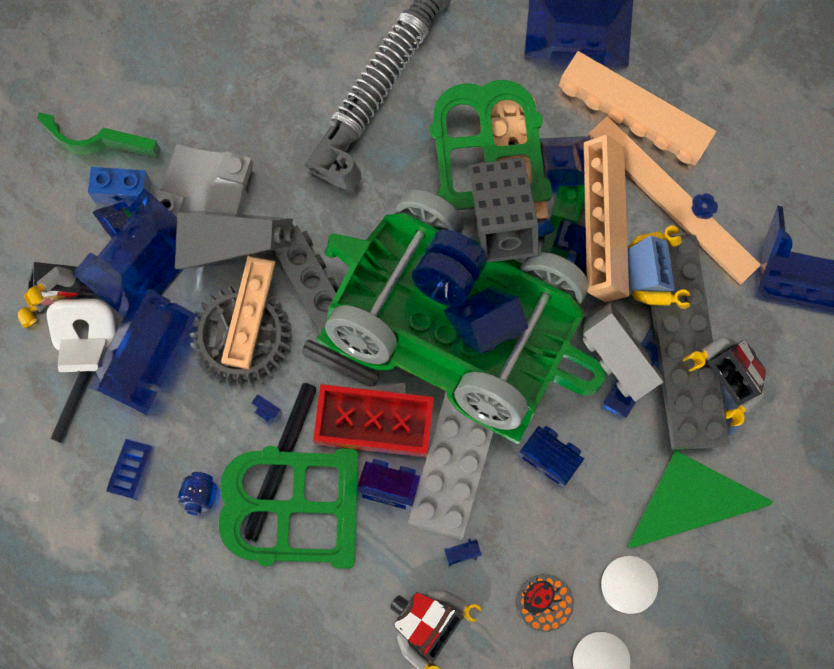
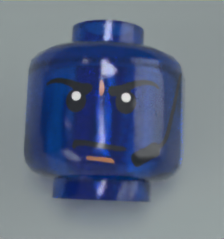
M192 472L191 475L183 478L177 502L185 508V513L200 516L201 512L212 510L218 486L209 474Z

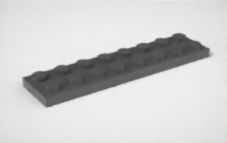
M696 235L670 236H681L682 239L681 244L678 246H670L668 244L675 290L671 294H676L677 291L684 289L691 295L679 298V302L691 304L687 309L679 308L676 303H671L670 306L651 305L660 374L663 379L662 387L671 449L727 447L730 443L720 380L709 366V360L707 359L703 367L694 371H689L695 365L693 359L690 358L683 362L685 356L695 351L702 352V348L713 342Z

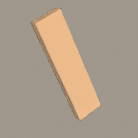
M253 256L247 257L221 360L222 364L250 370L276 265L275 261Z

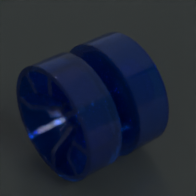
M441 230L434 234L425 250V254L422 255L412 272V280L416 287L430 299L447 306H460L465 303L474 287V282L478 280L486 266L487 257L483 249L466 235L456 231Z

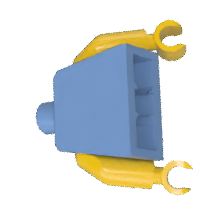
M671 225L667 227L665 233L657 231L638 235L628 246L629 294L632 295L634 300L649 305L670 306L671 303H676L681 309H687L691 306L688 302H679L681 296H691L687 290L682 289L677 291L676 294H671L675 290L668 244L670 246H678L682 242L681 236L670 237L673 234L679 233V229L676 226Z

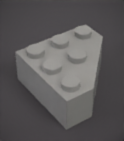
M612 301L604 302L583 317L582 334L584 338L582 340L591 352L595 350L598 352L601 359L599 362L607 374L614 373L619 382L616 385L625 397L630 395L634 401H637L663 383L662 375L655 365L652 366L650 364L651 360L648 357V353L638 338L634 339L630 325Z

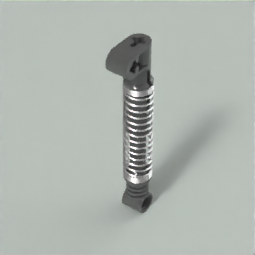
M414 0L411 7L400 14L397 19L398 25L392 26L394 32H388L389 38L383 39L385 45L379 46L381 52L374 53L377 59H370L373 66H365L367 72H362V79L356 80L358 86H352L354 92L347 94L349 99L343 100L344 107L339 106L340 112H335L329 122L330 128L305 164L310 172L343 189H351L358 185L361 180V171L352 156L346 153V150L352 142L357 141L362 135L365 125L370 123L369 118H372L374 111L379 109L378 104L383 103V97L388 95L387 91L391 90L392 84L397 82L396 77H400L401 70L406 68L405 64L409 63L410 57L414 56V50H417L419 43H422L423 39L426 38L434 16L439 10L446 8L451 0ZM412 43L417 44V47L413 48ZM408 50L412 51L411 55L408 54ZM403 57H408V60L404 62ZM399 63L403 64V68H399ZM395 70L399 71L398 75L394 74ZM390 77H394L395 80L391 82ZM337 164H339L340 167L342 168L340 171L338 170V168H337V166H336Z

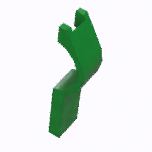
M39 112L37 117L42 123L43 128L66 150L75 154L90 155L102 151L105 147L154 159L159 157L161 149L157 141L102 128L97 135L87 140L76 141L60 134V125L55 123L53 115Z
M564 168L550 218L554 231L545 235L541 252L556 254L565 259L568 258L585 197L584 173Z

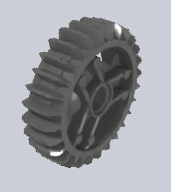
M229 286L228 295H225L219 289L220 298L216 300L215 297L209 295L212 304L209 306L202 302L201 306L205 312L196 311L195 315L200 321L191 322V326L197 329V331L190 332L189 336L197 341L190 343V347L193 350L199 349L193 356L196 360L203 358L199 366L201 369L209 366L206 371L208 376L211 377L217 372L215 377L217 382H221L226 377V384L228 386H231L233 379H236L238 387H242L243 380L246 379L249 385L253 386V378L257 377L263 383V373L266 372L267 375L272 377L273 374L270 369L272 366L281 369L277 360H287V356L282 350L291 349V346L285 342V340H292V334L285 332L291 329V324L289 322H282L288 319V315L286 312L278 314L283 307L281 303L272 306L275 298L271 295L267 299L264 312L271 316L267 323L261 321L253 357L265 353L266 358L259 364L250 367V370L222 364L221 360L238 293H235L232 286ZM211 321H218L215 347L207 346L208 329Z

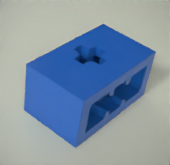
M91 167L88 194L95 203L148 206L151 180L146 170Z

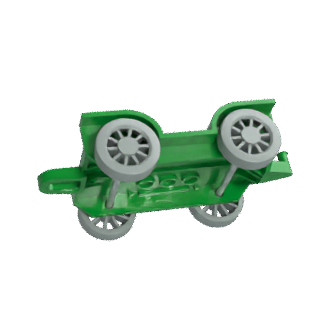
M422 190L406 192L396 206L395 214L385 215L366 240L336 233L330 234L324 251L325 255L329 258L337 256L350 268L328 308L327 321L317 338L318 343L373 369L391 370L397 366L447 391L448 400L460 413L477 424L517 444L520 443L551 381L584 396L596 393L605 380V371L600 362L570 345V341L584 315L579 306L582 304L589 287L584 273L571 261L556 254L539 252V256L527 257L523 265L513 259L482 263L479 242L465 235H462L460 240H458L464 227L463 220L458 211L440 196ZM479 300L481 304L475 307L472 303ZM483 306L485 309L479 312L478 307ZM487 311L488 315L483 317L480 313ZM500 311L499 317L503 316L508 321L475 340L470 341L466 336L472 331L498 319L499 317L496 316L495 318L494 316L493 318L492 316L495 312ZM488 316L492 318V320L487 323H484L482 321L484 318ZM562 357L589 369L593 373V380L584 381L558 368Z

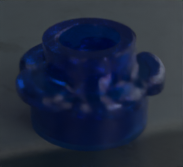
M708 193L698 194L692 200L693 205L691 209L697 218L709 219L718 210V203ZM702 204H706L707 208H703Z

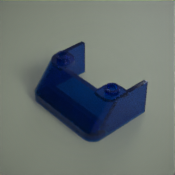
M777 205L764 241L758 278L760 294L772 300L834 312V260L791 252L793 245L792 237L785 232L783 206Z

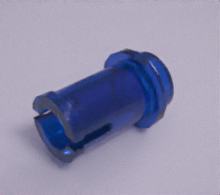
M469 538L466 543L444 548L449 566L472 558L476 561L477 557L482 556L477 539L471 541V538Z

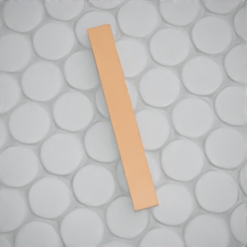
M608 116L588 134L587 137L590 140L607 134L624 146L625 174L688 235H696L698 245L740 285L761 265Z

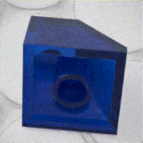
M590 136L540 138L544 177L550 180L551 187L585 185L584 142L591 140Z

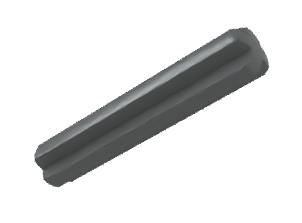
M310 339L303 346L302 351L305 355L368 386H375L379 379L378 372Z

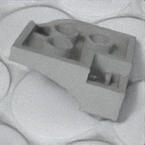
M176 144L163 185L157 191L153 203L155 214L161 221L177 227V212L208 211L240 214L246 196L245 189L253 168L252 159L225 151V153L212 152ZM166 202H170L171 207L169 209H163V204Z

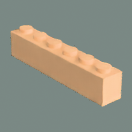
M577 51L561 77L559 87L562 88L565 94L571 97H578L589 108L600 110L607 114L613 122L626 125L635 135L650 139L659 149L674 153L683 163H691L695 166L716 133L709 126Z
M606 134L584 142L586 264L587 280L589 283L587 292L604 302H609L629 296L624 146Z

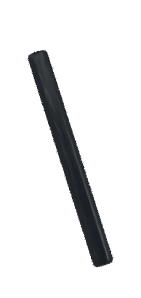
M309 383L302 384L277 446L279 452L293 451L317 391L314 385ZM270 464L257 499H274L287 465ZM251 512L242 534L244 539L251 542L258 540L268 512Z

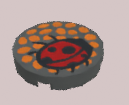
M540 574L533 576L522 584L517 594L519 616L527 626L536 631L550 632L557 630L568 622L573 613L574 599L571 589L562 579L555 575Z

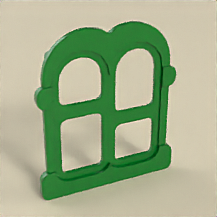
M495 80L486 83L482 87L476 84L464 83L447 89L437 100L434 108V122L430 125V135L433 139H436L441 188L437 191V195L449 202L456 210L474 209L472 191L456 192L453 188L450 152L453 149L481 147L484 151L485 162H495L500 157L528 156L532 175L530 189L533 202L551 200L552 187L550 180L544 177L539 128L543 124V117L541 113L536 112L535 102L531 94L523 86L509 80ZM511 100L520 105L525 118L526 143L507 146H496L494 144L491 111L498 102ZM461 104L473 107L478 112L480 118L481 133L477 136L449 137L446 124L449 111Z
M266 446L262 451H250L235 457L225 468L220 481V493L225 505L219 515L218 529L221 540L226 548L240 558L257 560V563L261 566H271L274 561L330 562V565L334 568H352L355 561L358 452L355 449L345 448L336 450L334 454L279 452V449L275 446ZM258 464L290 465L294 470L293 496L287 501L254 499L247 495L243 489L242 479L244 473L251 466ZM308 466H326L338 469V498L335 502H315L305 499V470ZM257 511L275 512L277 514L276 545L271 548L253 547L244 542L241 537L240 526L245 516ZM299 512L330 513L336 515V546L333 549L291 548L288 545L290 514Z

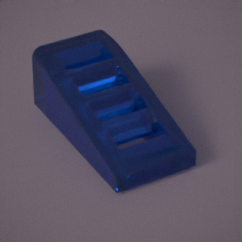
M125 439L106 492L137 500L153 446ZM130 449L144 452L142 457L128 453ZM126 460L139 462L140 464L138 468L125 464ZM126 470L136 474L134 478L123 476L122 472ZM119 481L132 484L130 489L118 486Z

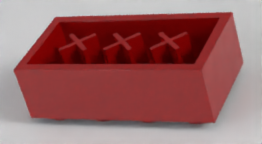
M320 384L313 442L315 445L427 457L434 397Z

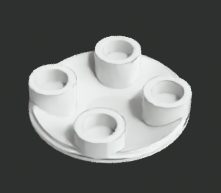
M624 556L615 559L606 567L602 576L601 587L607 604L622 613L634 614L646 610L654 602L658 592V579L655 571L646 561L634 556Z
M595 632L583 637L576 646L573 654L574 669H630V655L625 644L615 635L607 632Z

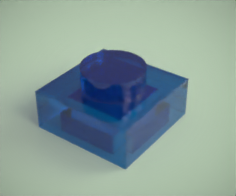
M259 394L251 402L256 409L254 414L265 422L271 419L277 423L283 414L281 409Z

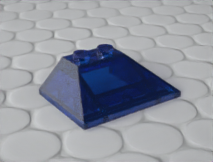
M529 0L524 56L550 59L552 50L573 53L579 51L583 54L602 55V64L628 67L633 0Z
M143 189L126 209L132 216L100 254L96 256L90 252L72 273L132 325L138 322L181 270L175 269L177 217L147 189Z

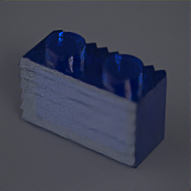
M538 425L517 456L563 488L585 458L580 456L582 451L574 444L568 442L565 445L558 440L559 435L556 431L548 426L542 428Z

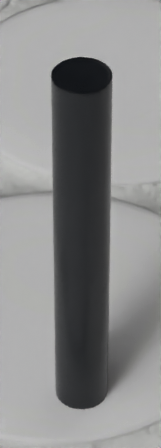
M92 371L79 372L52 433L51 440L61 443Z

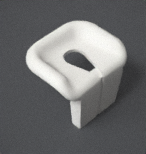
M67 299L52 303L47 310V321L52 343L59 350V372H77L78 370L99 371L107 349L113 347L117 340V328L112 308L106 302L99 299ZM83 319L88 322V339H80L73 326L75 320Z

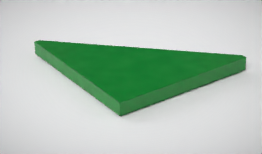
M675 450L627 547L634 548L767 507L773 501Z

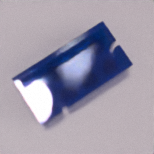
M139 288L88 388L137 413L147 415L158 392L147 389L145 386L149 384L161 387L197 314L177 303H170L171 300L149 288Z

